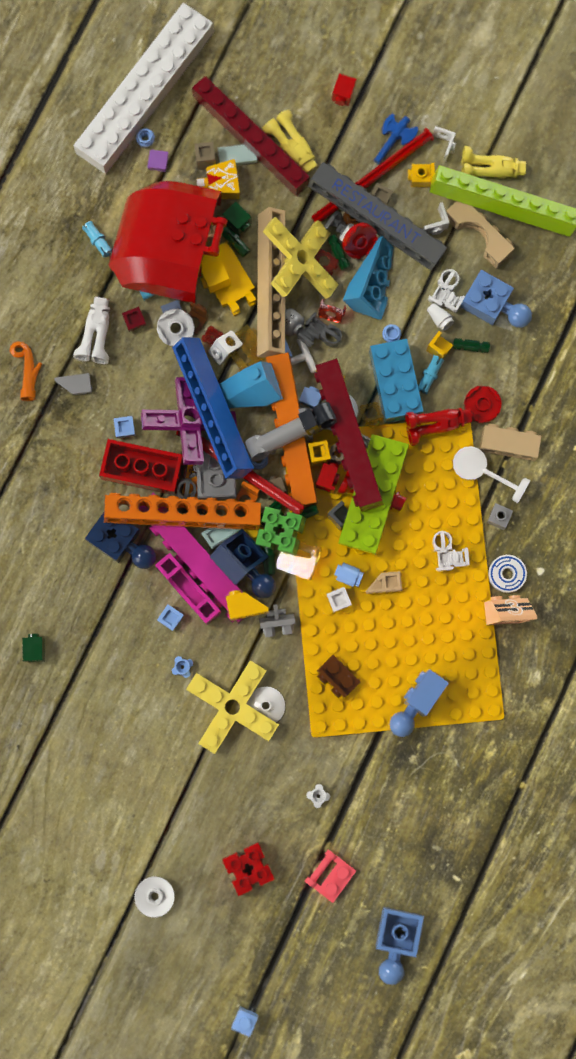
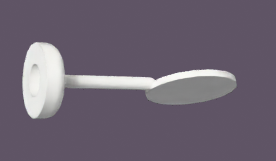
M464 447L455 454L453 468L458 476L466 480H475L485 473L515 489L512 500L516 503L520 501L530 482L529 479H522L519 486L487 470V459L484 453L476 447Z

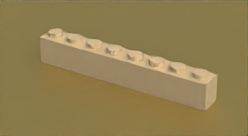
M268 207L258 214L257 357L262 358L285 353V297H282L271 285V282L285 264V255L263 233L265 227L275 217L285 226V211Z

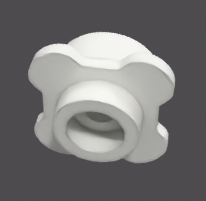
M317 784L314 790L307 793V798L312 800L314 807L320 808L324 801L330 799V794L323 790L322 785Z

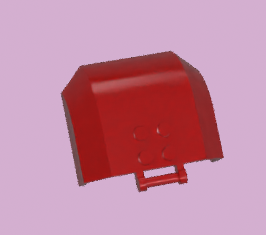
M160 181L131 193L125 203L109 261V267L118 278L121 286L196 303V287L203 255L219 256L221 236L224 227L227 225V219L214 217L216 205L221 206L222 191L182 182ZM211 225L216 226L212 244L210 247H207L206 244Z

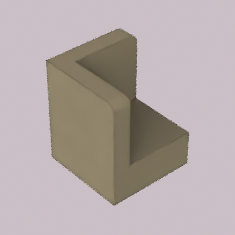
M213 142L195 144L198 170L215 165Z

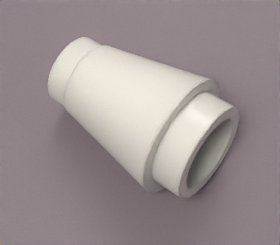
M436 303L428 307L427 311L438 329L445 331L453 324L452 315Z

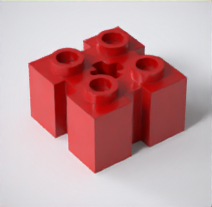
M259 842L244 848L245 854L239 856L235 852L222 858L228 874L234 873L236 879L232 880V884L238 896L253 890L252 884L256 882L262 886L275 880L269 864L263 865L261 861L265 855ZM245 864L253 865L254 868L251 874L244 873Z

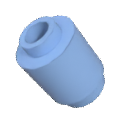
M344 562L342 566L338 564L334 573L337 576V581L352 587L359 586L364 574L359 568Z

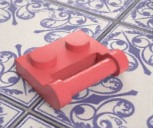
M328 849L324 859L312 875L306 878L305 882L333 903L356 870ZM333 860L337 864L323 883L319 885L316 881Z

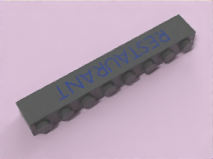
M323 162L309 182L308 187L359 222L370 224L376 229L379 236H383L392 245L430 271L447 248L442 241L428 235L426 230L415 226L410 219L399 215L394 208L386 206L382 203L381 199L369 194L364 187L353 183L348 176L340 174L330 164Z

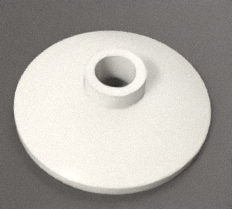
M272 687L257 688L247 702V705L274 722H278L285 711L283 696ZM264 702H268L270 705L266 710L262 708Z
M149 877L143 880L135 891L137 908L141 913L149 917H160L166 914L174 903V891L170 883L161 877ZM152 893H157L159 898L153 900L151 897Z

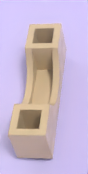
M458 201L446 210L449 222L457 230L473 228L483 235L486 242V250L483 256L496 269L512 255L515 249L513 243L508 238H504L500 234L499 229L495 225H491L482 212H478L473 206Z

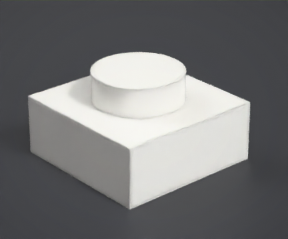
M345 587L326 594L333 612L352 605Z

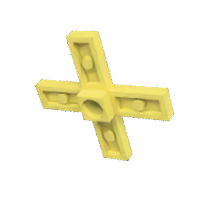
M276 217L271 219L263 233L286 256L285 264L271 282V285L282 297H285L303 274L325 299L331 297L339 284L314 258L331 233L317 220L299 242Z
M250 660L230 693L198 673L195 674L186 690L219 710L199 741V745L215 754L235 721L270 741L279 724L247 705L248 700L267 670ZM231 700L237 701L240 705L238 713L233 715L226 711V704Z

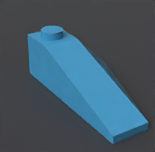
M383 236L379 237L356 272L343 298V301L353 311L376 319H382L387 306L388 297L385 294L386 287H389L390 283L387 280L388 270L391 269L393 246Z
M260 361L219 384L229 409L268 406L283 399L272 363Z

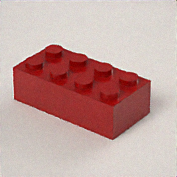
M107 439L99 477L101 480L176 496L177 484L183 466V455Z

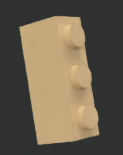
M488 424L482 430L479 449L486 453L536 461L539 454L541 436L537 435L534 431H526L524 433L519 432L517 428L507 427V429L499 428V425Z

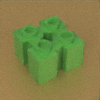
M265 506L262 517L265 528L264 530L259 529L255 544L271 550H275V546H278L277 550L296 556L300 544L296 537L298 533H303L306 518L287 512V516H284L281 510ZM282 527V529H284V533H277L278 530Z

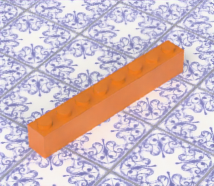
M289 353L266 357V361L272 363L283 397L282 400L271 404L272 411H276L277 418L274 419L276 428L299 417L298 409L300 406ZM304 436L281 447L284 451L281 459L283 467H287L288 474H285L286 485H290L291 493H288V495L306 507L318 504L307 442Z

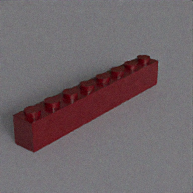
M206 76L192 87L193 97L242 145L244 144L255 154L257 159L295 196H298L309 185L310 176Z
M338 359L315 365L317 372L314 373L317 384L321 383L322 389L319 390L322 401L326 400V402L331 404L337 418V422L331 426L333 436L337 435L339 442H336L339 454L343 453L344 460H341L343 469L348 471L350 475L347 478L349 488H354L355 496H352L355 507H360L361 512L382 506L384 505Z

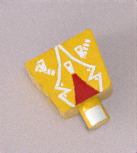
M235 159L208 166L206 168L207 177L196 179L197 186L222 191V199H240Z

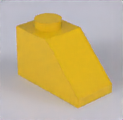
M208 255L201 270L203 277L200 280L204 289L208 288L211 294L230 286L231 283L220 256Z
M240 590L231 591L226 596L231 621L269 613L267 606L247 593H241Z

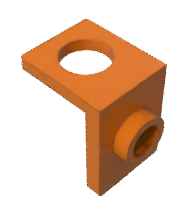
M243 481L241 484L242 488L236 496L237 502L244 495L250 497L251 500L257 501L260 496V490L251 483Z

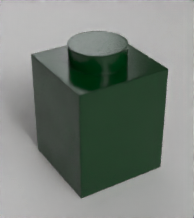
M237 202L233 203L222 214L223 218L227 219V224L236 234L245 233L251 227V216Z
M28 634V638H22L23 662H45V639L39 637V634Z

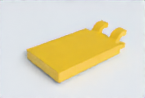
M228 241L219 245V256L230 278L231 285L215 291L214 294L222 308L228 305L233 316L240 314V308L236 301L245 297L250 307L257 304L256 298L252 293L255 287L228 244ZM203 255L201 268H203L208 255Z

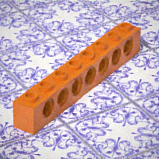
M119 493L105 495L104 523L221 529L243 528V530H259L261 503H256L255 500L237 502L236 499L218 501L216 498L198 500L197 497L179 499L178 496L160 498L158 495H149L148 497H140L139 494L121 496ZM121 505H127L129 507V510L121 511L119 507ZM140 506H146L149 510L147 512H141L138 508ZM166 507L168 512L161 513L158 511V508ZM179 508H185L187 510V513L180 514L177 510ZM204 509L207 514L200 515L197 513V510ZM224 510L226 515L219 516L216 511ZM243 511L245 516L238 517L235 512Z

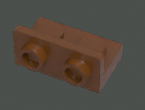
M334 655L317 670L319 673L317 675L318 679L323 684L328 683L332 687L331 692L337 698L342 697L344 699L360 683Z

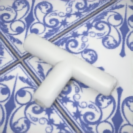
M297 339L302 353L290 358L291 364L294 365L305 360L310 372L315 373V362L308 346Z

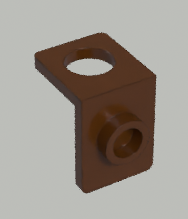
M191 302V310L188 314L191 318L199 320V325L194 328L193 333L198 335L208 319V313L201 304Z

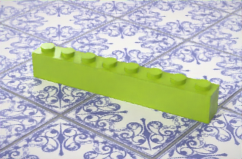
M441 165L438 166L432 178L429 193L568 237L576 229V208Z

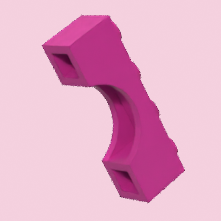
M171 553L167 554L155 565L206 625L221 614L220 609L200 589Z

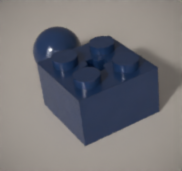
M104 512L85 538L88 543L117 563L121 561L126 552L132 555L134 565L140 569H148L156 562V552L151 546H138L133 543L140 534V530L132 524L104 523ZM115 531L117 537H112L111 539H109V534Z
M243 528L221 543L211 554L210 558L235 585L248 576L252 580V591L257 597L267 599L275 593L276 582L274 578L268 574L260 575L256 570L268 556L255 544L254 540Z

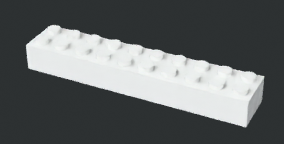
M183 3L73 145L76 154L106 174L213 35V22Z

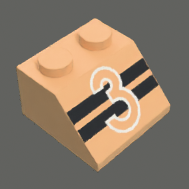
M520 595L509 596V599H502V596L491 597L490 601L484 602L486 625L518 624L537 619V614L528 598H521Z

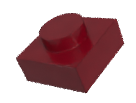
M140 307L122 313L129 332L146 326Z

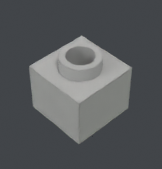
M495 503L486 523L505 530L513 510ZM499 512L504 514L503 519L498 518L497 514Z

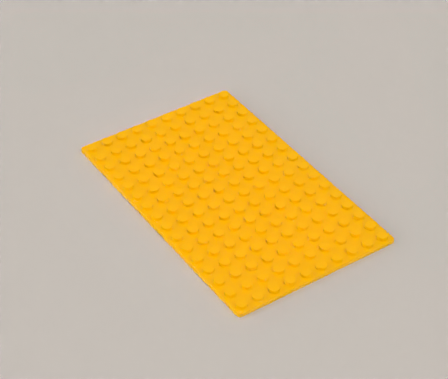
M429 422L421 425L434 424L436 422ZM406 423L359 427L361 434L369 438L374 434L409 444L396 487V492L399 491V494L407 499L401 511L394 508L389 510L376 555L340 545L338 542L342 529L339 530L327 517L328 512L341 501L345 503L344 506L349 510L352 500V493H338L347 471H344L342 463L339 464L337 471L340 474L337 485H332L335 487L334 494L316 488L323 464L311 466L318 500L316 506L319 513L307 518L303 533L297 534L296 538L300 541L297 555L294 556L312 737L391 730L389 726L391 717L397 712H404L407 707L404 704L406 701L404 698L405 694L411 687L415 688L417 685L415 680L422 671L426 672L429 669L449 684L426 716L422 717L418 713L413 718L415 722L414 728L494 721L504 718L494 625H486L484 602L491 600L478 480L463 479L456 474L453 468L455 454L464 447H474L471 423L449 432L424 435L420 437L419 444L412 447L409 443ZM322 430L313 435L314 441L309 443L327 440L330 451L331 447L336 442H339L337 435L333 436L331 430ZM335 451L333 456L337 455L340 458L341 453L339 454ZM290 485L287 486L288 493H291ZM440 531L448 532L452 537L451 551L455 549V552H459L464 548H468L470 565L454 567L451 571H436V568H438L437 552H434L432 544L434 535ZM437 535L435 543L441 548V536ZM444 535L445 547H447V545L449 544V540L447 536ZM344 562L359 568L364 573L358 587H352L336 580L337 576L334 573L338 564L342 566ZM400 571L402 591L366 594V590L381 573ZM345 587L352 605L333 612L326 594ZM332 655L360 681L344 699L342 697L337 698L331 692L332 687L328 683L323 684L317 677L319 674L317 670Z

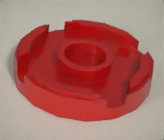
M363 222L351 227L343 238L342 247L344 252L353 259H361L362 256H367L378 240L376 229L370 224Z
M476 386L465 396L464 409H471L474 422L489 423L500 413L501 397L492 387Z

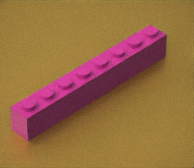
M140 506L138 508L141 512H147L149 510L146 506ZM159 507L158 511L167 513L168 509L166 507ZM151 525L149 529L156 537L160 535L164 539L162 544L169 551L172 549L177 554L174 557L181 565L184 563L189 568L187 572L194 580L198 578L202 582L200 587L207 594L210 592L215 597L212 600L219 608L223 606L226 609L227 613L225 615L230 620L226 596L231 591L240 590L237 585L215 564L210 555L185 527ZM244 618L233 620L231 622L233 623L234 621H236L239 624Z

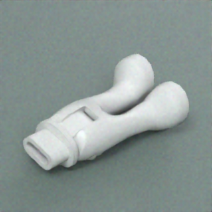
M95 297L94 303L90 305L91 309L86 319L82 343L73 355L75 359L79 361L90 360L93 333L96 331L97 336L91 359L98 364H108L109 356L104 349L109 326V299Z

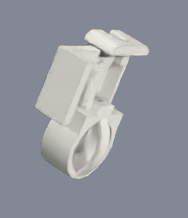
M447 269L441 274L437 282L439 286L433 296L428 297V301L436 303L439 307H443L444 303L446 308L456 313L465 296L457 297L454 294L455 292H452L459 281V275L455 270ZM450 274L444 283L443 276ZM455 276V284L448 285L452 277Z
M440 531L434 535L432 544L434 552H437L438 568H436V571H451L454 567L470 565L468 548H464L459 552H455V549L451 551L452 537L448 532ZM437 535L441 536V548L435 543ZM444 535H446L449 540V544L447 545V547H445Z

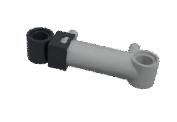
M329 402L320 403L313 410L308 409L299 413L298 418L274 430L247 439L245 444L252 461L263 460L269 454H275L277 449L306 435L313 436L321 432L322 429L336 424L337 418Z

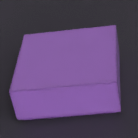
M150 150L147 168L149 170L166 172L169 153L166 151Z

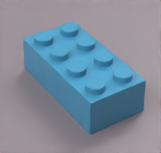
M408 339L370 346L369 354L384 423L405 420L406 412L423 414Z

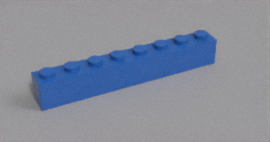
M182 337L172 349L225 479L244 478L254 467L200 338Z

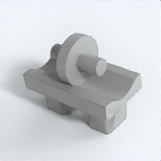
M277 604L273 605L274 610L269 611L267 617L259 618L261 629L263 628L265 637L275 636L274 627L282 626L284 635L293 634L294 614L285 615L286 610H278Z

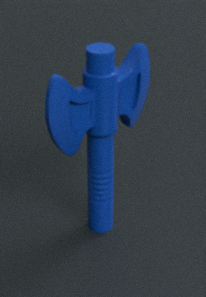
M391 114L385 120L382 128L383 135L391 133V136L375 157L374 162L376 164L382 162L396 140L401 138V145H405L415 138L418 133V127L407 128L410 122L408 117L404 116L397 123L395 115Z

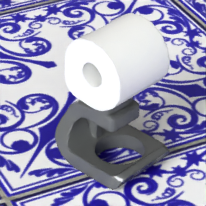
M336 211L324 227L326 230L330 226L338 227L336 231L341 233L339 238L343 242L345 234L354 225L351 223L346 225L342 213Z

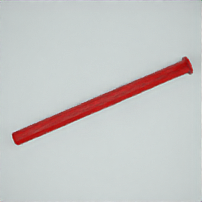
M424 128L423 133L355 184L366 189L428 141H433L434 136L428 128ZM329 202L313 214L311 219L313 222L317 220L322 222L338 210L339 207Z
M180 431L176 432L177 436H181ZM201 436L203 451L218 461L211 442ZM254 471L249 472L244 477L249 483L293 513L300 515L303 512L304 505Z

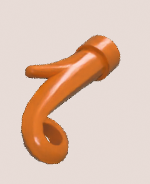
M14 342L10 346L11 355L17 358L24 356L23 384L20 390V399L23 401H34L36 399L35 382L42 363L39 362L34 368L30 347L24 342ZM16 348H22V349H23V350H22L21 352H19V353L15 351Z

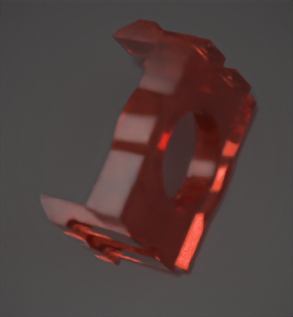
M320 248L314 258L319 263V259L322 256L328 257L330 259L329 265L322 267L332 276L333 270L338 268L339 260Z
M322 299L318 313L319 317L340 324L345 316L346 306L344 305L342 310L335 306L324 304L325 299ZM326 312H333L336 316H329Z

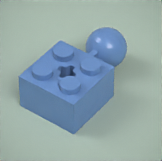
M480 270L460 308L492 326L500 312L508 315L511 325L517 328L527 326L532 319V312L527 305H512L507 302L514 288L483 270Z
M430 669L426 672L422 671L415 680L417 683L415 688L411 687L405 694L404 698L406 701L404 704L407 707L404 712H397L391 717L389 726L392 733L396 736L406 737L410 735L414 730L415 722L413 718L418 713L422 717L426 716L449 684Z
M383 907L375 947L379 950L389 951L388 959L383 961L379 967V976L384 983L395 985L403 979L404 967L400 962L401 954L416 957L424 918L422 915ZM398 927H401V929L404 931V934L401 933L400 936L397 937V934L394 931L395 929H398Z

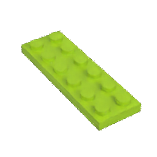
M374 434L371 435L367 453L384 505L361 512L360 507H355L352 498L338 542L340 545L376 555L409 444Z

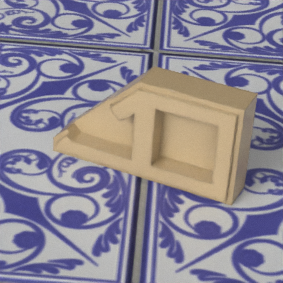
M400 571L381 573L366 590V594L402 591Z

